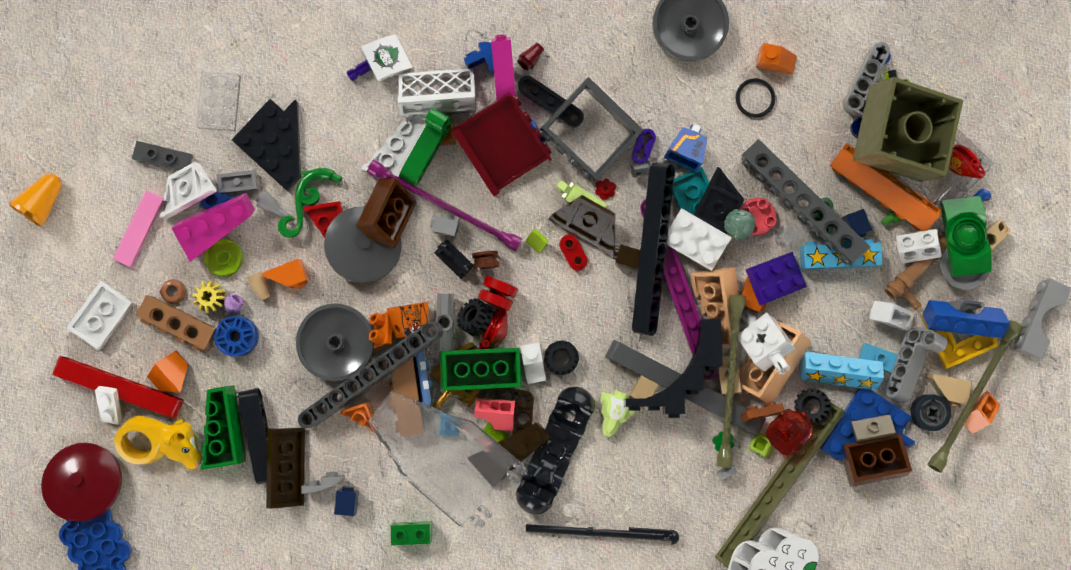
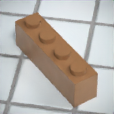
M413 357L391 373L390 391L395 396L392 406L394 413H397L398 420L395 421L396 431L400 432V436L425 432L415 359Z

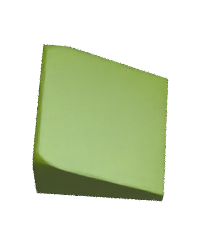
M533 229L526 239V243L538 253L549 242L536 229Z
M759 433L758 436H754L748 449L769 459L777 441Z

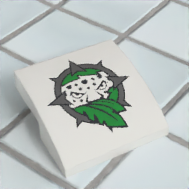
M396 35L384 37L361 46L378 82L393 75L398 76L412 69Z

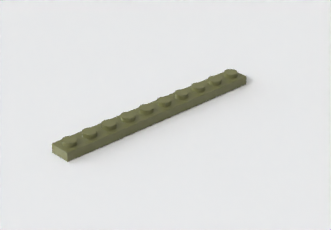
M831 403L832 410H830V416L826 417L827 420L822 421L821 424L810 425L716 554L715 558L726 567H729L736 547L742 542L753 541L845 414L843 409Z

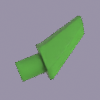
M888 211L887 216L881 220V223L887 226L891 222L896 224L902 221V219L897 217L894 211Z

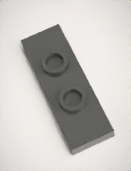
M136 141L132 155L133 160L177 171L191 164L193 155L190 153Z

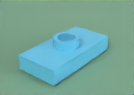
M863 343L858 359L883 362V370L892 373L898 354Z

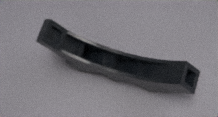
M701 319L698 321V339L694 354L685 371L675 382L663 391L648 398L623 399L624 407H629V411H640V407H648V411H660V407H663V415H668V418H680V414H685L684 391H687L688 395L699 394V391L704 390L703 367H705L706 371H717V367L723 366L721 319Z

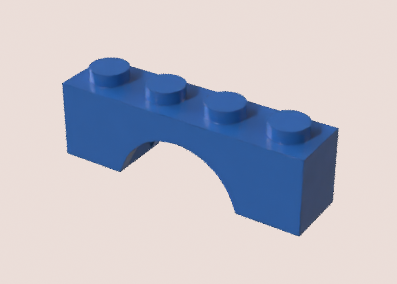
M929 300L922 314L928 329L1003 338L1010 325L1006 314L1001 308L984 307L979 314H968L955 309L948 302Z

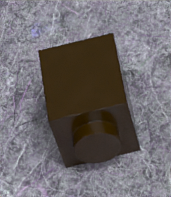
M621 244L619 249L615 248L612 259L616 260L615 265L637 271L640 250Z

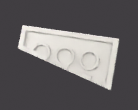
M422 114L409 115L400 124L397 131L385 141L380 150H377L372 155L371 160L367 164L365 163L361 169L367 172L370 163L374 159L382 163L393 175L399 177L403 165L426 126L424 124L426 116Z

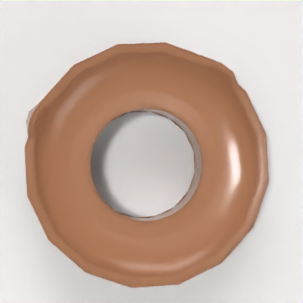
M171 279L162 285L159 293L166 302L178 304L184 299L186 288L181 281ZM170 286L177 288V294L173 297H170L167 293Z

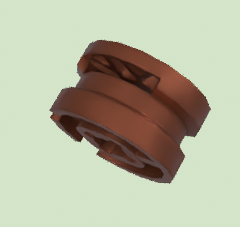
M498 251L472 253V259H474L473 269L500 267L499 261H497Z

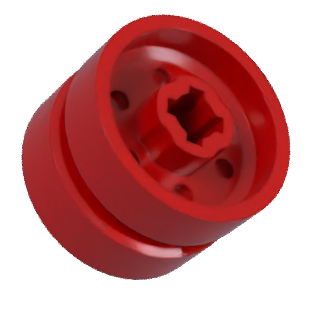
M486 276L483 286L488 288L489 291L481 289L477 298L510 311L513 302L506 297L515 298L518 288Z

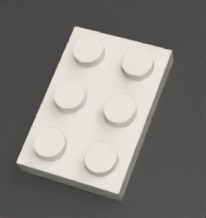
M681 208L668 230L667 245L712 271L732 237Z
M100 281L67 328L97 350H101L134 302L106 282Z

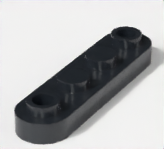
M523 76L518 82L519 92L550 114H553L566 100L531 76ZM529 84L531 88L526 90L524 85ZM571 103L558 119L568 126L575 128L583 123L584 114ZM575 115L578 119L572 121L571 116Z

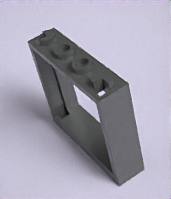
M589 77L575 89L540 128L542 137L548 142L551 140L556 145L555 149L563 155L565 153L570 158L568 161L575 168L579 166L584 171L582 174L589 181H598L643 131ZM584 89L630 132L595 172L549 129Z

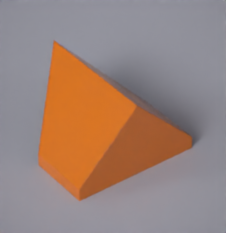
M174 351L155 363L147 377L159 391L181 392L189 364L177 351Z
M371 402L342 410L340 413L343 416L350 417V420L361 424L363 427L371 428L373 432H376L379 428Z

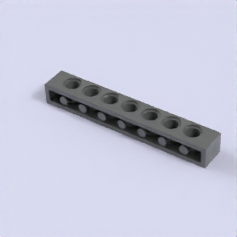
M759 139L742 154L741 160H743L742 164L748 170L752 169L756 173L755 177L761 183L765 182L770 187L769 190L774 196L777 197L779 195L784 200L782 203L789 210L793 209L797 213V218L802 223H807L815 236H821L825 240L824 244L831 251L835 250L839 254V259L844 264L852 266L869 250L871 246ZM764 160L767 162V166L759 167L757 162ZM773 173H778L781 179L775 181L770 176ZM791 186L795 192L788 194L784 191V188ZM806 200L809 205L807 207H801L799 206L798 201ZM812 214H821L822 220L815 221L812 218ZM829 226L834 227L836 234H828L826 228ZM840 241H849L850 248H843L840 245Z

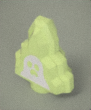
M617 390L614 391V394L602 392L600 402L603 404L601 413L604 416L602 423L604 436L611 437L618 430L620 423L626 422L631 414H635L636 411H629V407H624L623 399H629L630 395Z

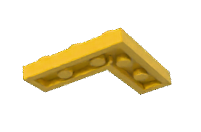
M923 315L920 316L925 325V328L928 329L927 324L923 318ZM932 330L947 339L945 350L937 352L944 369L951 368L999 346L996 337L972 335L956 343L951 332Z

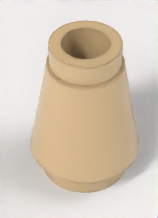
M261 271L247 277L249 281L247 283L260 301L271 296L266 277L263 276Z

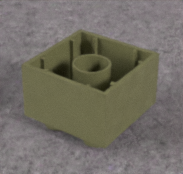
M896 77L869 86L853 161L920 182L947 176L964 100Z

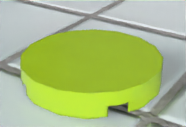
M223 238L205 251L204 262L213 274L222 277L231 276L241 268L243 252L237 243Z

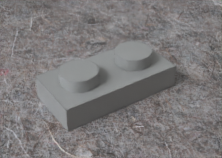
M256 171L217 174L218 193L228 194L258 190Z

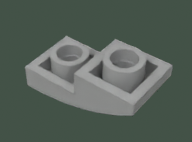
M326 472V476L321 477V484H319V480H311L301 486L302 494L327 489L343 480L344 475H338V472Z

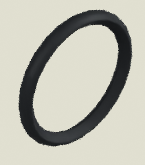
M753 78L746 80L737 89L736 104L739 110L749 117L765 116L772 110L775 104L773 88L762 79ZM753 82L764 84L771 93L770 106L767 110L758 114L747 112L741 106L739 99L743 87Z

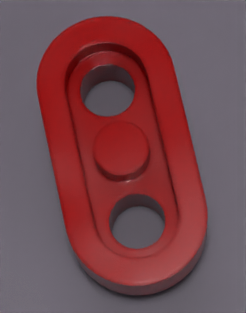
M573 235L563 236L559 246L567 263L575 271L583 270L587 265V257L580 243ZM566 241H571L573 243L572 247H567L565 245ZM579 257L581 258L582 262L580 264H576L574 262V259Z

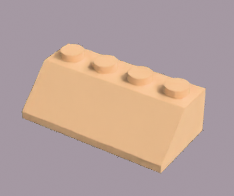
M777 321L795 346L793 351L783 357L790 366V370L787 371L783 368L786 373L780 375L773 365L764 372L754 364L750 356H748L739 370L741 389L765 404L774 402L811 344V341L802 332Z

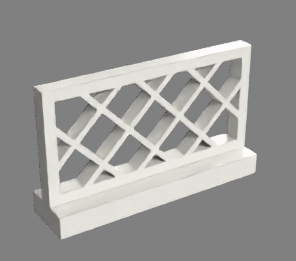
M474 68L399 74L398 107L400 116L428 114L431 108L441 113L476 110ZM470 75V78L466 81L460 79L462 76ZM443 77L451 78L447 83L441 80ZM427 78L432 79V81L428 84L422 82L424 79ZM403 80H412L413 82L407 86L403 83ZM454 82L461 84L457 89L451 87ZM436 83L442 86L437 91L432 88ZM420 85L423 87L420 91L413 90L414 87ZM464 88H467V89L470 90L471 92H461V91H462ZM446 89L449 90L450 92H452V93L441 94V93L444 92ZM427 91H429V92L432 93V95H423V94H424L425 92H427ZM408 92H410L411 94L414 95V96H406V97H403V96H405Z

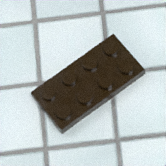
M305 428L267 429L266 508L268 509L304 506V494H302L301 486L304 485Z

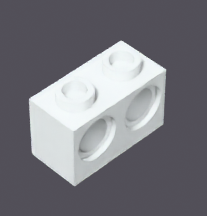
M937 229L896 236L902 264L942 257Z

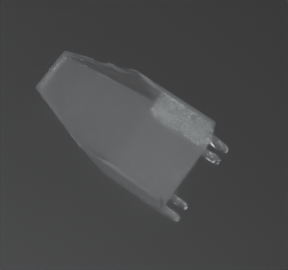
M394 391L389 393L368 420L379 441L387 449L390 459H393L398 467L399 474L458 526H462L467 520H470L474 524L483 527L485 525L484 520L474 513L478 510L487 518L492 516V513L485 506L481 505L505 475L517 484L521 481L519 476L510 470L512 466L524 475L528 472V469L521 461L517 460L473 421Z

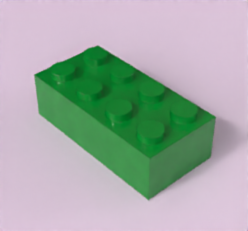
M520 348L439 351L440 387L443 391L521 387Z

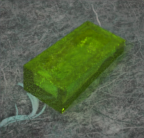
M490 422L483 429L484 433L498 442L509 435L504 430H494Z

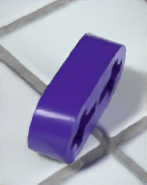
M643 129L642 133L638 136L632 152V160L636 164L645 163L650 156L656 140L655 132L651 129ZM649 133L652 140H648L647 144L644 145L642 135L645 136ZM641 148L645 149L643 155L646 157L638 160V156L635 153H639Z

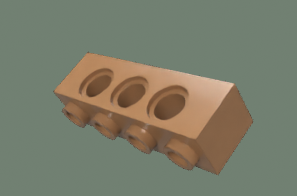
M146 295L135 315L141 318L140 322L148 326L153 324L158 327V331L166 335L171 333L175 335L174 339L182 343L187 341L192 344L191 347L200 352L202 350H210L215 340L216 327L154 296ZM159 311H162L163 318L159 321L157 314ZM178 319L180 321V327L176 330L174 328V322ZM193 328H196L198 331V334L195 338L191 336V330Z

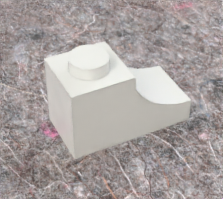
M874 301L869 319L879 324L907 331L911 328L915 313L892 303Z
M533 343L520 346L527 384L546 381L540 344Z

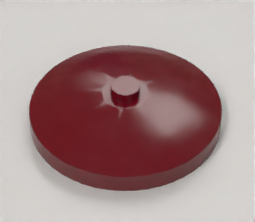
M76 443L67 446L53 456L44 470L41 483L43 499L48 508L60 518L76 522L95 519L104 514L115 503L122 486V472L115 456L104 447L92 443Z

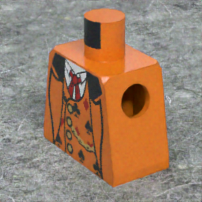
M428 302L387 308L396 338L407 337L428 323ZM417 337L414 339L415 347L419 346V339Z

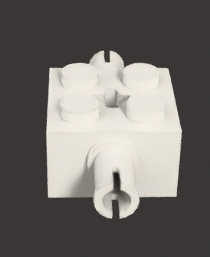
M750 309L745 310L747 316L742 312L741 318L748 327L739 333L738 340L754 364L764 372L774 365L780 375L785 374L786 372L783 368L789 371L790 366L783 357L793 351L795 346L778 322L767 312L756 319Z

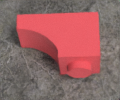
M476 398L474 417L487 420L493 425L494 430L513 431L515 401Z

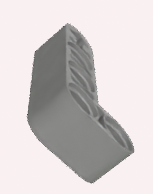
M879 42L869 50L843 101V108L847 113L862 119L869 86L875 84L890 54L888 44ZM880 48V49H881L880 53H881L882 55H880V56L877 58V60H875L874 58H876V56H877V54H878V51H877V50ZM867 65H871L874 68V74L867 71ZM859 82L865 84V91H861L858 88ZM850 99H854L857 102L856 108L850 106Z
M920 327L909 328L905 334L886 387L887 396L901 403L908 402L914 392L928 351L942 352L947 346V339L929 329Z

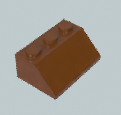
M396 178L379 179L356 226L368 238L396 248L417 201Z
M901 433L843 445L844 466L850 487L904 477L912 472Z

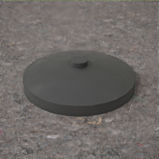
M660 0L653 15V34L658 45L669 56L686 62L700 61L713 55L723 44L729 29L728 12L722 0Z
M365 206L353 207L337 215L330 223L324 239L325 255L332 269L344 279L355 283H371L385 277L396 266L402 249L401 237L396 248H392L368 238L356 226Z
M344 304L320 306L311 311L299 326L296 336L298 357L303 366L320 379L327 381L349 379L363 369L372 357L374 343L369 340V333L372 331L371 325L365 316L353 307Z

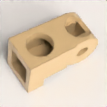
M1001 219L996 220L986 229L991 251L1011 231Z

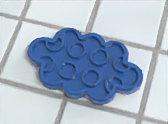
M110 509L101 516L89 521L76 522L66 520L67 522L61 527L59 531L60 541L69 547L68 558L71 562L79 564L78 570H126L124 563L130 558L132 548L128 541L122 539L123 529L120 524L112 521L113 515Z

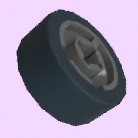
M924 394L917 397L910 409L914 424L927 431L943 429L951 418V408L948 402L943 397L934 394ZM929 409H932V410H933V415H932V416H928V414H930V413H929V412H930Z

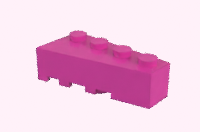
M244 193L178 221L172 227V230L188 260L191 262L248 219L255 211V208L247 193Z

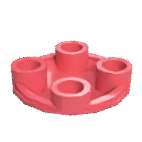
M765 198L749 199L740 208V210L748 211L755 218L756 225L751 235L766 234L776 224L775 208Z

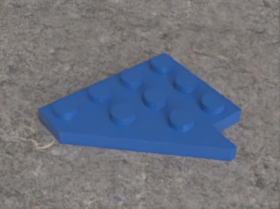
M858 388L844 410L845 414L820 449L836 460L844 459L843 445L856 442L851 422L889 414L896 431L895 434L901 433L905 446L913 445L915 441L902 433L912 416L871 389Z

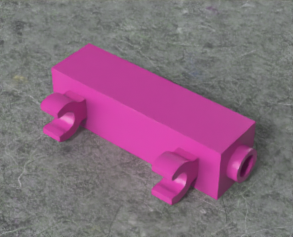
M506 34L495 35V38L491 39L496 100L509 92L514 96L515 83L511 37H507Z

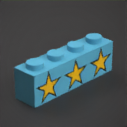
M874 239L864 240L871 247L852 266L844 264L839 259V254L835 250L831 251L825 244L817 245L816 241L805 242V245L800 247L801 270L882 266L881 242L874 243ZM847 240L840 244L843 248H850V243Z
M805 352L800 362V380L877 390L884 379L883 362Z

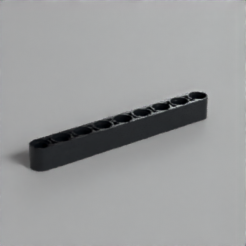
M653 163L649 169L632 330L637 334L653 336L658 327L675 168L672 164Z

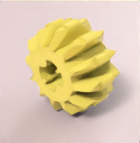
M208 281L207 284L201 282V288L195 287L198 293L192 294V297L197 298L193 304L199 305V311L205 309V313H210L212 309L213 312H217V306H224L220 301L226 298L221 296L225 289H219L220 284H214L213 281ZM208 293H209V294H212V296L210 297V300H207V299H206V298L209 297Z

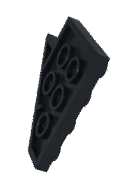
M269 99L233 137L232 141L284 189L289 191L301 178L299 103L294 100L283 111L274 101Z

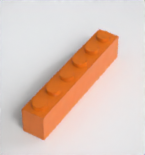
M846 143L829 165L832 167V170L838 175L845 176L853 186L862 188L867 196L879 200L883 207L893 210L900 219H906L917 231H927L939 218L942 209L889 172L853 161L855 148Z

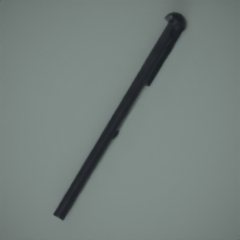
M526 524V532L671 541V545L679 541L678 532L667 529L629 527V530L593 529L594 527L580 528Z

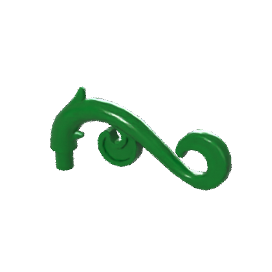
M328 168L302 171L301 174L304 176L298 183L295 193L297 226L294 230L287 229V223L295 219L293 216H285L278 222L280 234L286 238H293L301 232L303 226V204L313 206L320 200V193L315 188H308L307 191L310 195L305 196V189L312 181L320 179L319 181L321 182L327 179L340 183L342 176Z

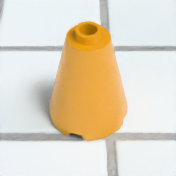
M53 173L50 175L45 174L11 200L8 205L34 224L42 227L63 186L60 183L61 179Z

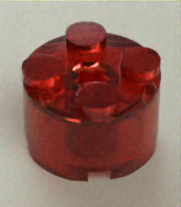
M786 409L769 424L766 438L782 455L787 456L797 453L812 437V422L803 412Z

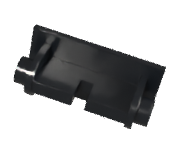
M448 239L444 243L442 242L434 252L460 279L473 268V264Z

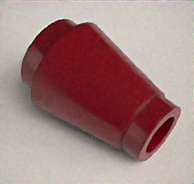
M535 43L519 55L517 63L526 71L533 69L544 48L539 43Z

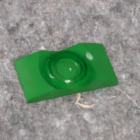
M981 197L941 200L940 204L951 277L990 273L992 269L991 247L987 238V217Z

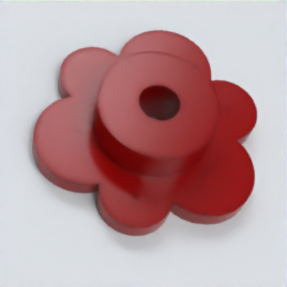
M607 178L596 182L595 186L597 189L595 194L600 195L602 200H607L615 195L616 184L614 182H610Z

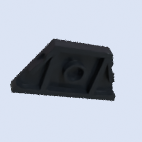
M720 167L716 168L693 215L727 234L724 228L726 216L735 209L739 210L744 202V198Z

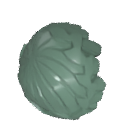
M735 209L726 216L724 228L733 239L744 240L754 231L756 225L755 218L748 211Z

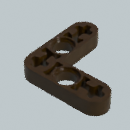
M489 388L479 391L478 398H483L481 395L486 390L491 395H495V391H499L497 396L499 400H501L502 393L509 392L512 396L511 401L515 399L514 392L518 393L517 397H523L524 394H528L527 396L531 398V401H528L527 405H523V401L517 400V405L515 404L513 434L521 430H517V426L528 427L532 425L534 397L531 392L503 388ZM521 413H526L529 416L528 423L521 424L518 421V416Z

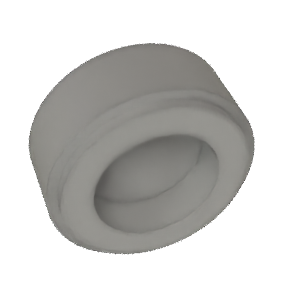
M732 465V468H721L717 471L719 480L737 473L734 465Z

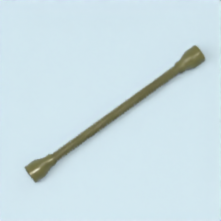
M730 295L729 304L732 312L731 317H733L731 328L732 340H730L731 350L729 353L723 442L716 461V466L723 468H732L733 460L729 437L732 424L731 412H733L732 402L734 399L733 387H735L738 327H740L739 320L746 302V296Z
M1009 320L1010 325L1001 339L999 347L977 387H975L964 410H962L955 423L956 425H954L948 435L946 442H944L945 444L940 447L939 451L928 462L927 465L931 469L939 473L943 472L947 465L950 449L955 442L954 440H956L966 419H968L1007 346L1021 333L1023 329L1021 324Z

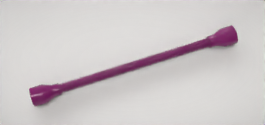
M374 159L367 169V173L376 178H396L406 190L408 189V191L417 196L419 195V197L421 196V198L432 202V204L434 203V205L436 204V206L447 210V212L449 211V213L462 218L464 221L480 229L482 228V230L491 235L497 236L498 240L515 252L523 239L515 234L499 232V230L492 226L490 227V225L488 226V224L486 225V223L477 220V218L475 219V217L473 218V216L464 213V211L462 212V210L460 211V209L449 205V203H445V201L436 198V196L434 197V195L432 196V194L419 189V187L401 178L399 179V177L387 170L382 163Z

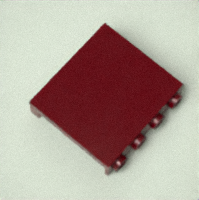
M510 92L451 129L493 197L500 193V189L544 161L552 160L550 148L547 144L543 145L540 141L542 135L537 127L532 128L530 125L532 119L527 111L522 112L519 107L522 105L517 95L512 96Z

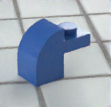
M478 43L480 51H472L464 58L467 69L473 68L485 62L490 74L493 75L492 43Z

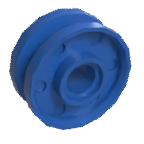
M232 316L225 318L219 323L215 330L214 338L221 352L228 356L240 357L248 355L255 349L258 344L259 333L254 322L248 318ZM238 331L240 339L236 342L233 336Z

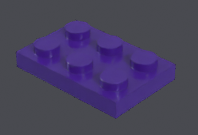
M793 251L745 269L759 305L766 304L807 287Z

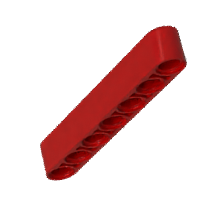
M64 356L58 357L52 375L92 390H96L98 386L115 388L118 391L120 400L171 418L178 417L184 401L174 395Z

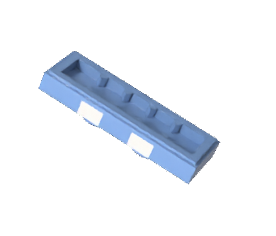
M423 350L414 359L421 404L427 405L431 404L429 390H432V382L427 377L429 362L428 359L425 360Z

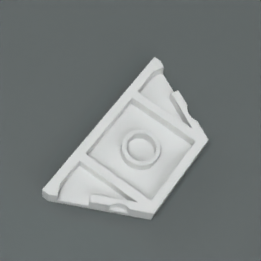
M193 162L168 177L163 201H167L165 212H161L160 218L168 219L217 192L200 164Z

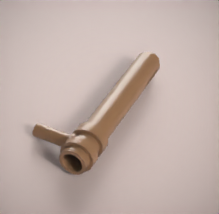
M945 232L938 237L941 255L947 248ZM938 258L912 262L903 272H900L895 277L894 281H890L887 284L886 294L893 300L901 299L904 296L915 309L919 308L921 303L909 290L914 286V282Z

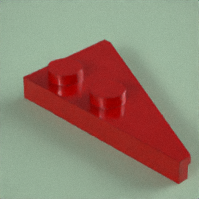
M341 201L304 207L305 212L312 219L324 238L330 223L337 215L343 212Z

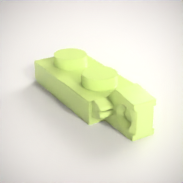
M560 180L556 186L558 190L564 193L562 197L568 203L583 195L605 208L607 206L606 203L572 182L568 185Z

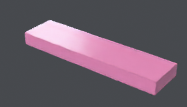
M146 190L113 257L114 260L133 267L164 203V198Z

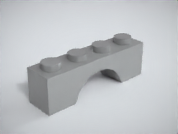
M1053 279L1042 280L1038 284L1035 299L1029 304L1030 311L1028 316L1022 321L1023 329L1014 340L1015 346L1013 350L1033 359H1043L1050 342L1042 330L1044 314L1052 307L1065 306L1071 292V287Z

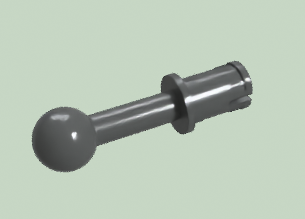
M648 160L646 163L631 166V169H633L631 170L632 177L649 175V169L653 163ZM669 160L656 162L672 164L675 169H680L682 167L681 165H678Z

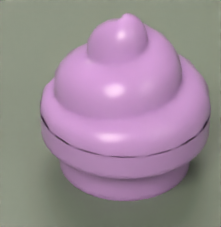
M237 294L227 296L224 300L226 313L241 311L244 303L243 299Z

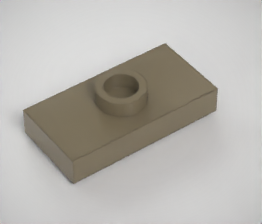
M890 414L851 422L856 442L891 436L896 433Z

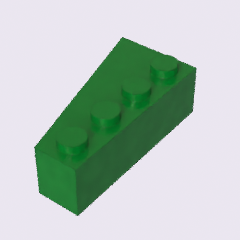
M235 385L207 389L206 425L204 426L205 440L204 445H202L203 463H201L200 470L246 462Z

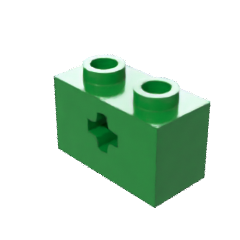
M432 521L393 522L390 526L391 545L431 544Z

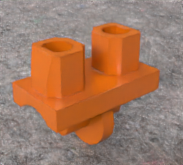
M388 312L370 315L369 323L374 325V330L369 333V340L374 343V349L380 350L383 346L392 345V339L396 338Z

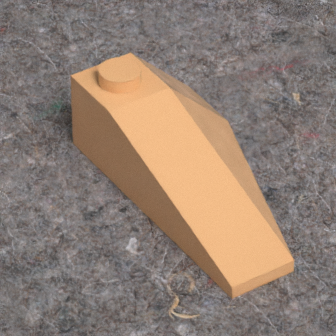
M735 267L714 268L712 271L708 269L692 272L693 292L695 297H698L700 300L702 314L705 313L707 319H721L722 348H730L733 317H731L732 312L729 304L730 295L738 294Z

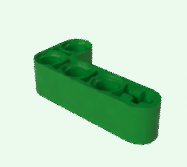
M434 108L429 110L424 121L426 126L399 174L401 179L414 186L420 183L452 125L450 117Z

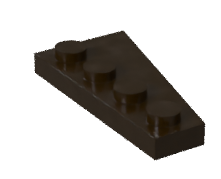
M536 422L469 456L468 459L494 487L551 436L539 422Z

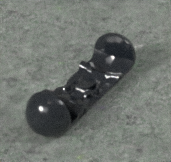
M568 387L560 392L555 408L550 414L545 428L551 437L535 450L521 479V483L516 490L517 503L529 514H543L552 507L553 500L560 489L568 468L570 457L573 455L581 436L586 430L590 416L595 411L594 398L584 388ZM567 412L575 415L573 422L564 418Z

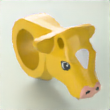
M135 416L128 419L118 429L114 438L118 454L125 461L132 464H150L165 455L171 460L182 463L187 469L193 470L201 465L203 459L198 450L197 437L192 431V425L185 422V419L182 418L178 419L173 425H168L149 417ZM139 431L145 434L151 442L152 449L140 450L134 447L128 438V432Z

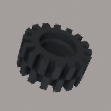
M470 299L469 304L466 302L464 304L465 307H461L460 310L462 312L458 313L460 318L457 319V325L471 336H478L479 333H484L483 329L487 330V324H491L492 321L489 319L493 318L491 314L493 310L480 299Z
M563 340L555 341L546 349L544 361L552 373L566 375L577 367L579 355L576 347L570 342ZM559 350H564L569 355V361L562 366L554 361V355Z
M807 388L808 390L806 391L802 390V393L797 395V400L794 401V410H796L797 416L805 423H810L811 425L821 424L822 421H826V417L830 416V410H832L831 401L828 396L816 388ZM811 399H816L820 403L819 411L814 414L806 411V403Z

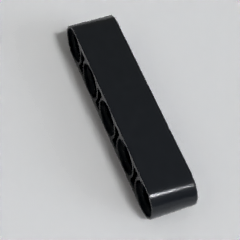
M259 388L240 391L238 398L254 478L257 485L267 483V429L269 428L261 391Z

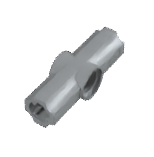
M437 293L435 323L440 324V319L447 317L450 324L447 328H443V336L435 342V351L452 350L454 294Z

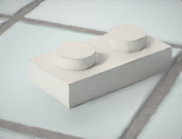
M98 386L95 393L101 422L120 424L123 419L117 389Z

